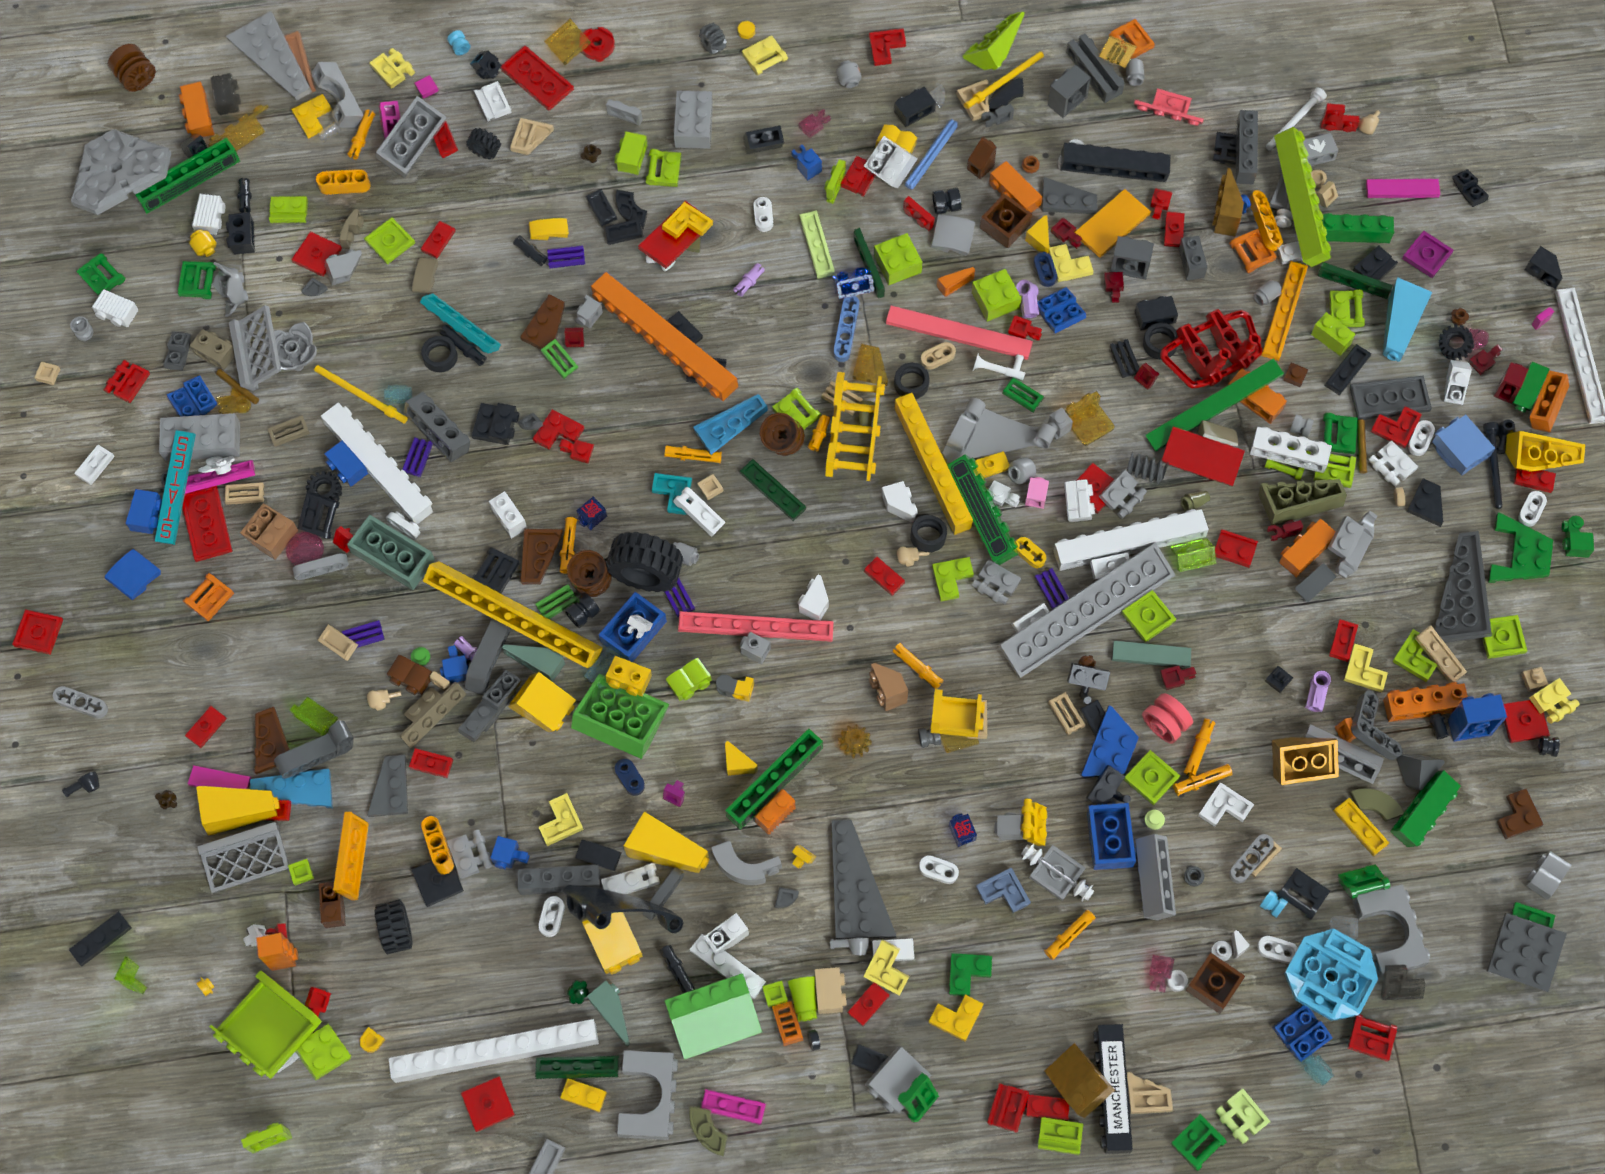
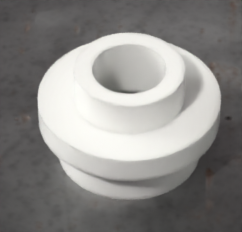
M1218 941L1213 945L1211 953L1221 960L1227 961L1232 955V948L1227 942ZM1219 948H1224L1226 953L1221 954Z

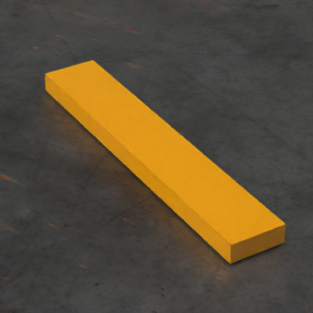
M1290 261L1261 356L1270 359L1274 358L1277 361L1280 360L1308 265Z

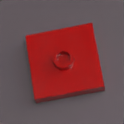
M310 231L291 260L293 263L324 277L327 273L325 269L326 259L332 255H339L342 247Z
M1092 463L1077 480H1087L1088 484H1092L1093 496H1090V503H1094L1095 512L1098 514L1106 505L1099 495L1114 479Z
M25 609L12 645L51 655L63 623V618Z
M1531 700L1504 704L1507 715L1504 724L1510 743L1540 739L1541 736H1550L1544 712L1540 714Z
M500 1076L461 1093L476 1132L515 1116Z

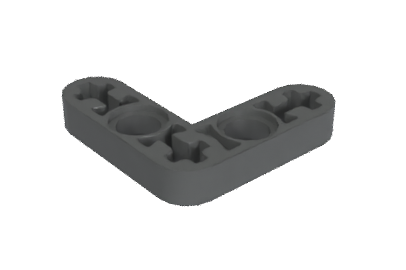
M1366 691L1358 699L1351 731L1357 739L1385 758L1395 760L1402 755V747L1397 741L1373 726L1379 699L1374 692ZM1362 711L1366 713L1368 719L1363 715ZM1374 736L1378 738L1380 744L1376 742Z

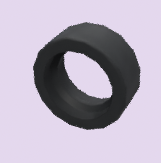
M1167 323L1153 324L1145 332L1143 347L1145 352L1154 359L1161 360L1160 352L1162 349H1158L1151 344L1150 338L1153 334H1165L1172 341L1178 338L1176 329ZM1178 346L1168 353L1169 358L1175 354Z
M445 336L429 338L421 349L425 366L433 372H446L454 367L457 362L458 353L454 342ZM445 346L450 350V356L445 361L433 362L429 359V353L435 347Z
M905 363L895 373V390L900 396L913 393L915 399H919L928 391L929 373L919 363ZM907 373H916L922 377L923 383L917 389H908L901 384L902 376Z
M924 515L914 521L910 533V540L913 546L917 547L920 551L930 553L938 551L944 546L947 537V527L940 518L933 515ZM923 527H931L939 532L940 537L933 541H927L918 535V530Z

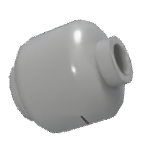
M850 60L843 61L836 71L839 82L846 88L856 87L862 77L858 64L850 62Z
M1020 458L1010 463L1008 475L1013 482L1023 484L1036 476V466L1031 459Z

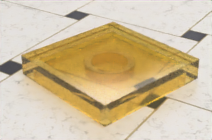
M571 18L544 41L564 65H567L591 43Z

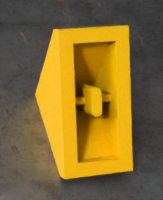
M1043 216L1026 232L1025 241L1039 253L1049 252L1047 216Z
M727 740L725 750L728 776L756 773L758 765Z

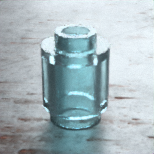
M388 385V388L384 390V399L388 400L389 404H405V401L412 398V388L407 387V385Z
M1312 1055L1304 1062L1306 1067L1303 1069L1321 1086H1324L1335 1076L1331 1072L1332 1069L1319 1055L1317 1057Z

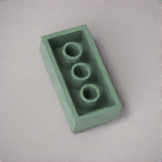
M371 515L367 517L347 544L352 554L411 590H414L424 577L429 564L435 562L430 550Z

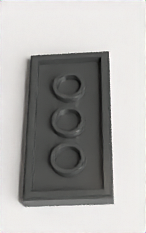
M1424 375L1351 384L1349 387L1357 421L1378 418L1379 414L1385 417L1401 415L1405 406L1419 413L1432 410Z

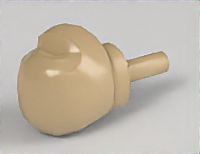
M1377 110L1374 115L1369 114L1361 118L1358 124L1359 130L1365 134L1372 135L1378 125L1380 111Z
M900 547L897 550L898 562L907 567L913 566L914 561L919 560V556H929V552H918L917 547Z
M387 689L369 691L367 694L368 704L370 708L377 711L382 710L386 707V703H390L389 698L401 696V691L389 694Z

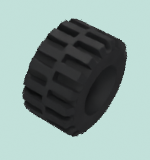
M401 899L377 904L374 910L375 920L384 952L388 955L411 949L413 944L412 933L406 908Z

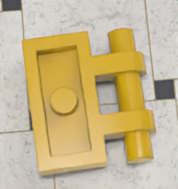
M1024 799V806H1022L1021 812L1023 814V824H1021L1023 839H1026L1029 843H1034L1036 846H1045L1047 807L1032 802V799Z

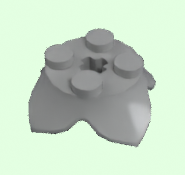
M214 262V265L221 271L216 275L213 287L221 296L229 298L225 302V316L228 317L239 305L248 300V294L242 285L244 283V276L242 272H238L235 268L226 267Z
M305 322L293 325L288 332L274 330L281 370L301 371L304 366L315 358L317 348L313 345L312 332ZM270 344L267 346L268 351H270Z

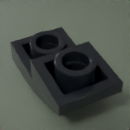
M1468 169L1452 176L1456 187L1472 207L1488 200L1489 195L1478 185V178Z
M582 839L575 858L615 871L622 852Z

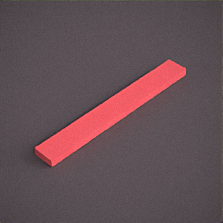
M895 306L890 307L886 320L887 325L1014 357L1019 354L1026 360L1029 358L1033 341Z
M680 611L678 632L748 636L752 632L760 637L832 642L834 621Z

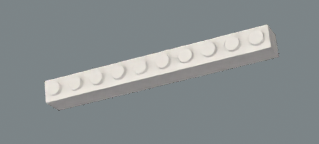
M594 1019L392 1057L389 1058L391 1079L398 1083L597 1045L599 1041L596 1023Z

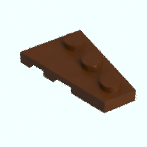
M549 294L520 336L521 340L540 350L554 339L557 340L565 302Z
M524 529L522 585H541L563 534L562 529Z
M275 707L255 713L256 775L277 767L274 759L278 755L290 750Z

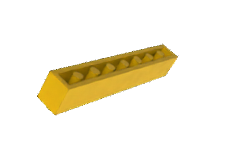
M913 393L895 399V411L953 534L956 535L971 529L973 519Z

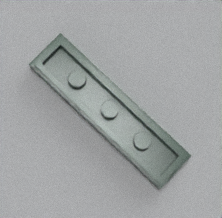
M1114 641L1112 661L1169 667L1179 665L1180 668H1190L1191 648Z

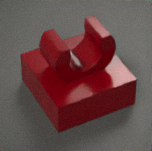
M565 328L566 347H584V328Z
M1144 363L1134 379L1148 390L1153 386L1160 374L1152 366Z

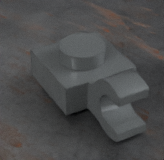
M1011 104L1000 106L995 110V113L984 112L981 119H989L985 123L986 127H990L995 123L999 125L1013 119L1014 108Z

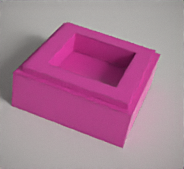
M430 75L414 83L423 99L439 91Z
M1551 307L1545 309L1536 316L1532 327L1535 330L1540 328L1550 320L1555 311Z

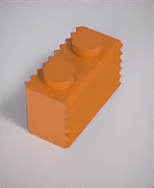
M781 789L755 816V823L767 834H771V832H774L773 829H776V826L785 821L787 815H790V812L796 809L795 799L784 789Z

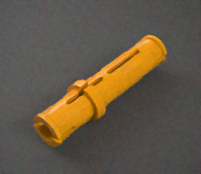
M370 110L364 111L356 135L351 140L352 145L347 153L348 157L351 158L354 152L353 159L359 158L375 117L373 111L370 117H368Z
M666 445L664 457L681 458L682 461L689 459L720 464L722 452L716 451L710 455L708 450Z
M574 517L565 518L563 546L560 551L561 565L559 572L567 574L569 560L575 554L574 542L577 519Z
M901 643L896 645V649H893L892 652L918 673L920 679L926 680L934 689H938L944 680L935 674L929 665L926 666Z
M1210 719L1203 720L1200 732L1195 736L1196 742L1184 770L1186 775L1189 773L1188 776H1196L1206 746L1210 744V736L1216 724L1214 721L1210 723Z
M1225 764L1200 775L1189 776L1187 780L1173 784V789L1177 796L1191 790L1197 791L1199 787L1232 776L1231 767L1229 764ZM1217 773L1219 774V775H1216V776H1213V777H1211V778L1206 779V778L1209 777V776L1215 775V774H1217ZM1196 781H1200V782H1197V783L1192 784V785H1190V786H1187L1188 784L1194 783V782H1196Z
M1085 910L1066 931L1056 936V940L1044 950L1045 954L1051 960H1054L1064 949H1068L1070 943L1096 919L1093 913Z

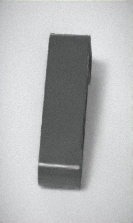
M492 618L468 668L465 690L484 696L489 685L490 674L508 638L510 627Z
M338 721L329 727L328 734L278 755L274 762L282 778L286 779L347 753L353 748L354 738L345 721Z

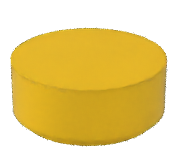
M750 21L741 22L738 26L739 36L743 39L752 38L755 35V25Z

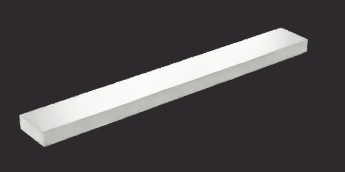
M1575 288L1558 289L1555 295L1589 424L1605 422V399Z

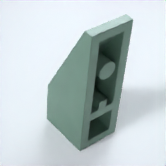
M503 645L502 647L505 655L535 673L540 672L552 682L565 665L563 655L548 648Z
M605 981L592 991L587 998L628 1047L630 1040L621 1000L618 995L620 991L614 983L609 984Z

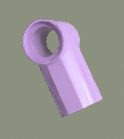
M1021 280L1017 283L1016 289L1022 298V317H1037L1039 315L1037 302L1038 287L1028 280Z
M1318 671L1310 680V689L1305 708L1310 711H1323L1328 686L1331 682V677L1327 672ZM1316 679H1322L1324 681V685H1319L1316 682Z

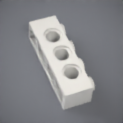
M1257 427L1250 455L1324 473L1328 465L1332 446L1322 441L1316 442L1306 437L1292 436L1287 432H1277L1267 427ZM1269 442H1274L1276 445L1273 446ZM1287 447H1293L1295 450H1290ZM1306 451L1312 452L1313 455L1307 454Z

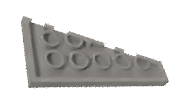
M271 11L226 36L231 43L246 54L249 59L271 76L274 81L279 83L296 100L312 93Z

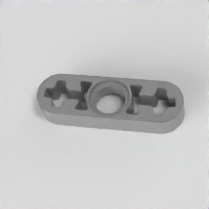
M336 554L296 565L292 570L296 580H304L344 569L349 563L346 554Z
M60 686L53 692V699L59 705L94 718H102L108 712V706L105 702L96 697L65 686ZM66 694L68 697L71 698V700L64 697L61 699L59 695ZM79 698H85V704L77 707L76 701ZM90 704H92L95 707L101 706L102 709L95 711L92 707H90Z
M1259 835L1231 868L1229 876L1234 883L1241 884L1245 882L1271 851L1274 842L1269 835ZM1267 841V847H1263L1259 853L1257 849L1261 842ZM1248 854L1256 856L1257 862L1255 864L1247 862L1246 856ZM1244 865L1246 869L1243 871L1242 876L1236 877V871H1239Z

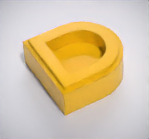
M368 1027L360 1038V1046L364 1051L373 1053L381 1047L385 1039Z

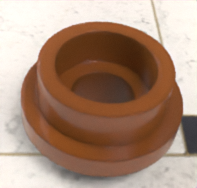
M1027 156L1023 159L1022 169L1025 172L1035 173L1038 171L1040 163L1035 156Z

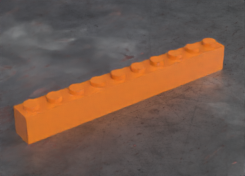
M607 272L591 285L592 297L597 302L601 301L610 313L614 312L621 322L629 324L636 334L640 333L648 344L656 346L660 354L667 355L675 366L679 365L683 368L687 376L696 378V382L701 387L705 386L714 398L724 401L738 388L737 377Z

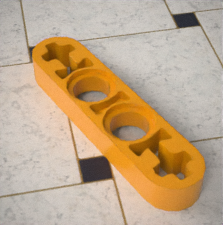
M1255 190L1249 196L1251 210L1265 246L1269 250L1276 251L1283 244V239L1266 195L1259 190Z

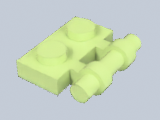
M1243 1088L1226 1102L1231 1110L1226 1112L1221 1106L1215 1111L1220 1116L1219 1120L1230 1128L1233 1132V1137L1235 1139L1238 1138L1242 1144L1249 1140L1244 1134L1246 1130H1249L1254 1136L1271 1122ZM1235 1114L1243 1122L1241 1127L1231 1118Z

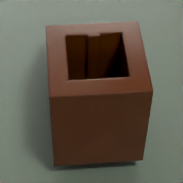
M982 137L968 159L967 170L979 179H982L995 166L997 147L991 140Z
M334 882L319 883L321 923L325 928L346 926L343 895L333 890Z

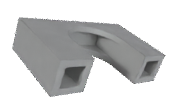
M1403 884L1386 890L1382 889L1358 895L1357 898L1352 900L1358 920L1377 915H1389L1398 920L1404 929L1405 939L1402 947L1376 954L1372 958L1378 978L1425 967L1430 960L1429 951L1427 948H1424L1422 942L1423 933L1415 922L1417 920L1416 913L1409 904V893L1407 890H1404Z
M624 1051L623 1074L648 1076L655 1079L662 1088V1098L659 1105L647 1114L619 1113L617 1131L619 1138L669 1140V1134L673 1135L674 1122H670L671 1113L674 1114L675 1101H672V1092L676 1093L677 1080H673V1074L678 1070V1059H675L674 1053Z

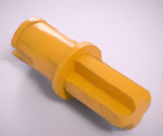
M826 415L820 416L816 428L812 430L813 435L807 446L810 450L819 451L823 438L827 435L825 432L830 423V417Z

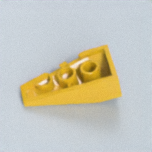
M1517 431L1507 434L1505 453L1514 468L1532 472L1584 463L1585 444Z

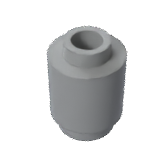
M1137 58L1130 59L1126 65L1127 81L1131 86H1139L1145 79L1143 62Z
M1269 280L1256 290V293L1253 295L1255 301L1261 306L1269 304L1281 295V285L1277 281Z
M681 542L674 543L676 548L681 551L683 564L692 566V564L697 563L699 558L697 548Z

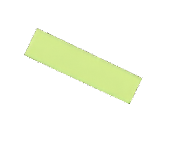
M817 211L799 214L817 279L835 275Z

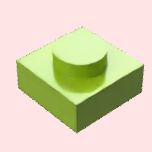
M308 859L288 865L295 886L314 879Z
M782 981L762 986L768 1007L788 1002Z

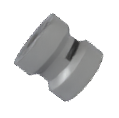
M75 317L70 323L71 330L79 340L86 341L93 336V328L85 317Z
M1296 414L1290 432H1298L1308 438L1314 420L1310 418L1304 419L1301 415Z

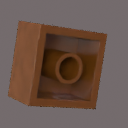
M1003 194L981 217L980 229L1008 249L1031 225L1032 213L1006 194Z
M1210 953L1185 991L1221 1014L1245 978V975L1213 953Z

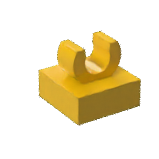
M796 845L792 853L797 855L792 864L797 868H801L805 862L808 864L813 863L817 856L803 846Z

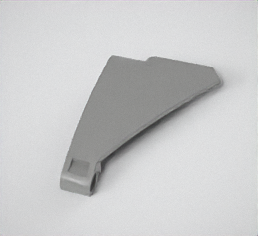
M971 398L964 413L961 414L942 454L947 464L964 454L970 458L978 459L1002 451L1006 453L1030 446L1046 449L1049 448L1056 434V429L1045 423L1038 427H1032L985 409L986 405L982 400Z

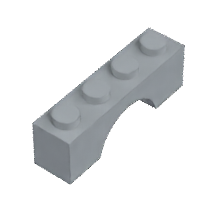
M318 62L311 74L317 86L331 93L337 100L338 104L332 112V116L338 128H357L363 114L337 63Z

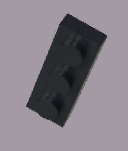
M118 911L71 947L69 951L79 965L84 966L131 930L132 927Z

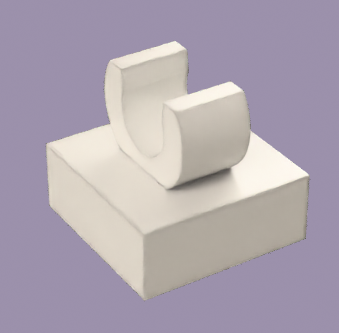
M638 614L630 616L627 621L631 625L628 628L629 634L634 629L638 630L636 638H641L644 632L650 631L653 623Z
M253 924L248 927L250 935L246 936L243 940L246 946L250 944L252 947L257 946L256 937L267 936L265 935V926Z

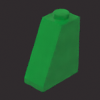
M1533 361L1527 365L1529 370L1523 385L1512 402L1515 405L1514 409L1524 413L1526 410H1532L1550 368Z

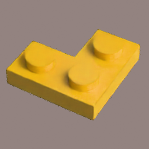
M323 94L292 108L294 116L308 139L324 131L317 118L332 111Z
M684 202L662 225V230L676 239L687 227L703 236L713 225V220Z
M965 995L957 1012L937 1004L929 1024L966 1042L984 1004Z

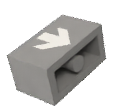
M1331 133L1319 134L1313 138H1305V141H1303L1304 147L1308 151L1307 159L1311 166L1336 159L1339 150Z

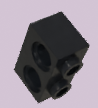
M251 213L228 214L229 222H226V229L229 233V237L226 238L227 247L231 248L233 255L255 253L254 220Z

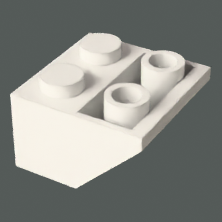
M883 136L864 167L889 185L898 189L918 158Z

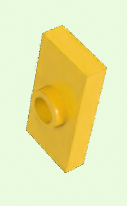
M1004 451L976 460L978 464L976 469L984 478L1008 471L1010 465Z

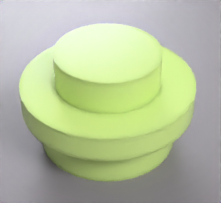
M1151 810L1146 814L1144 820L1148 828L1158 830L1164 825L1165 817L1160 811Z

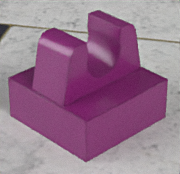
M676 780L673 786L667 783L663 791V799L681 807L685 796V791L682 788L684 783Z

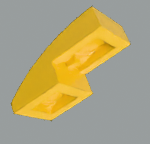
M567 218L541 219L528 223L530 239L548 240L549 237L567 238L569 235Z

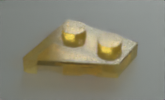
M861 344L853 379L877 384L878 376H882V384L887 386L888 379L879 347Z

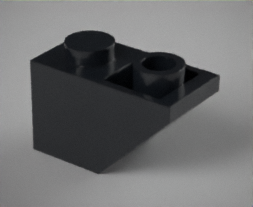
M193 134L180 144L188 158L208 148L204 138L198 134Z
M1540 246L1528 262L1525 271L1543 281L1547 286L1556 289L1563 279L1557 256Z

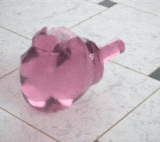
M1470 328L1469 331L1472 333L1474 340V349L1478 350L1481 347H1485L1489 340L1488 332L1482 329Z

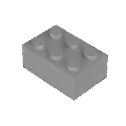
M677 91L674 127L675 148L711 149L712 91Z

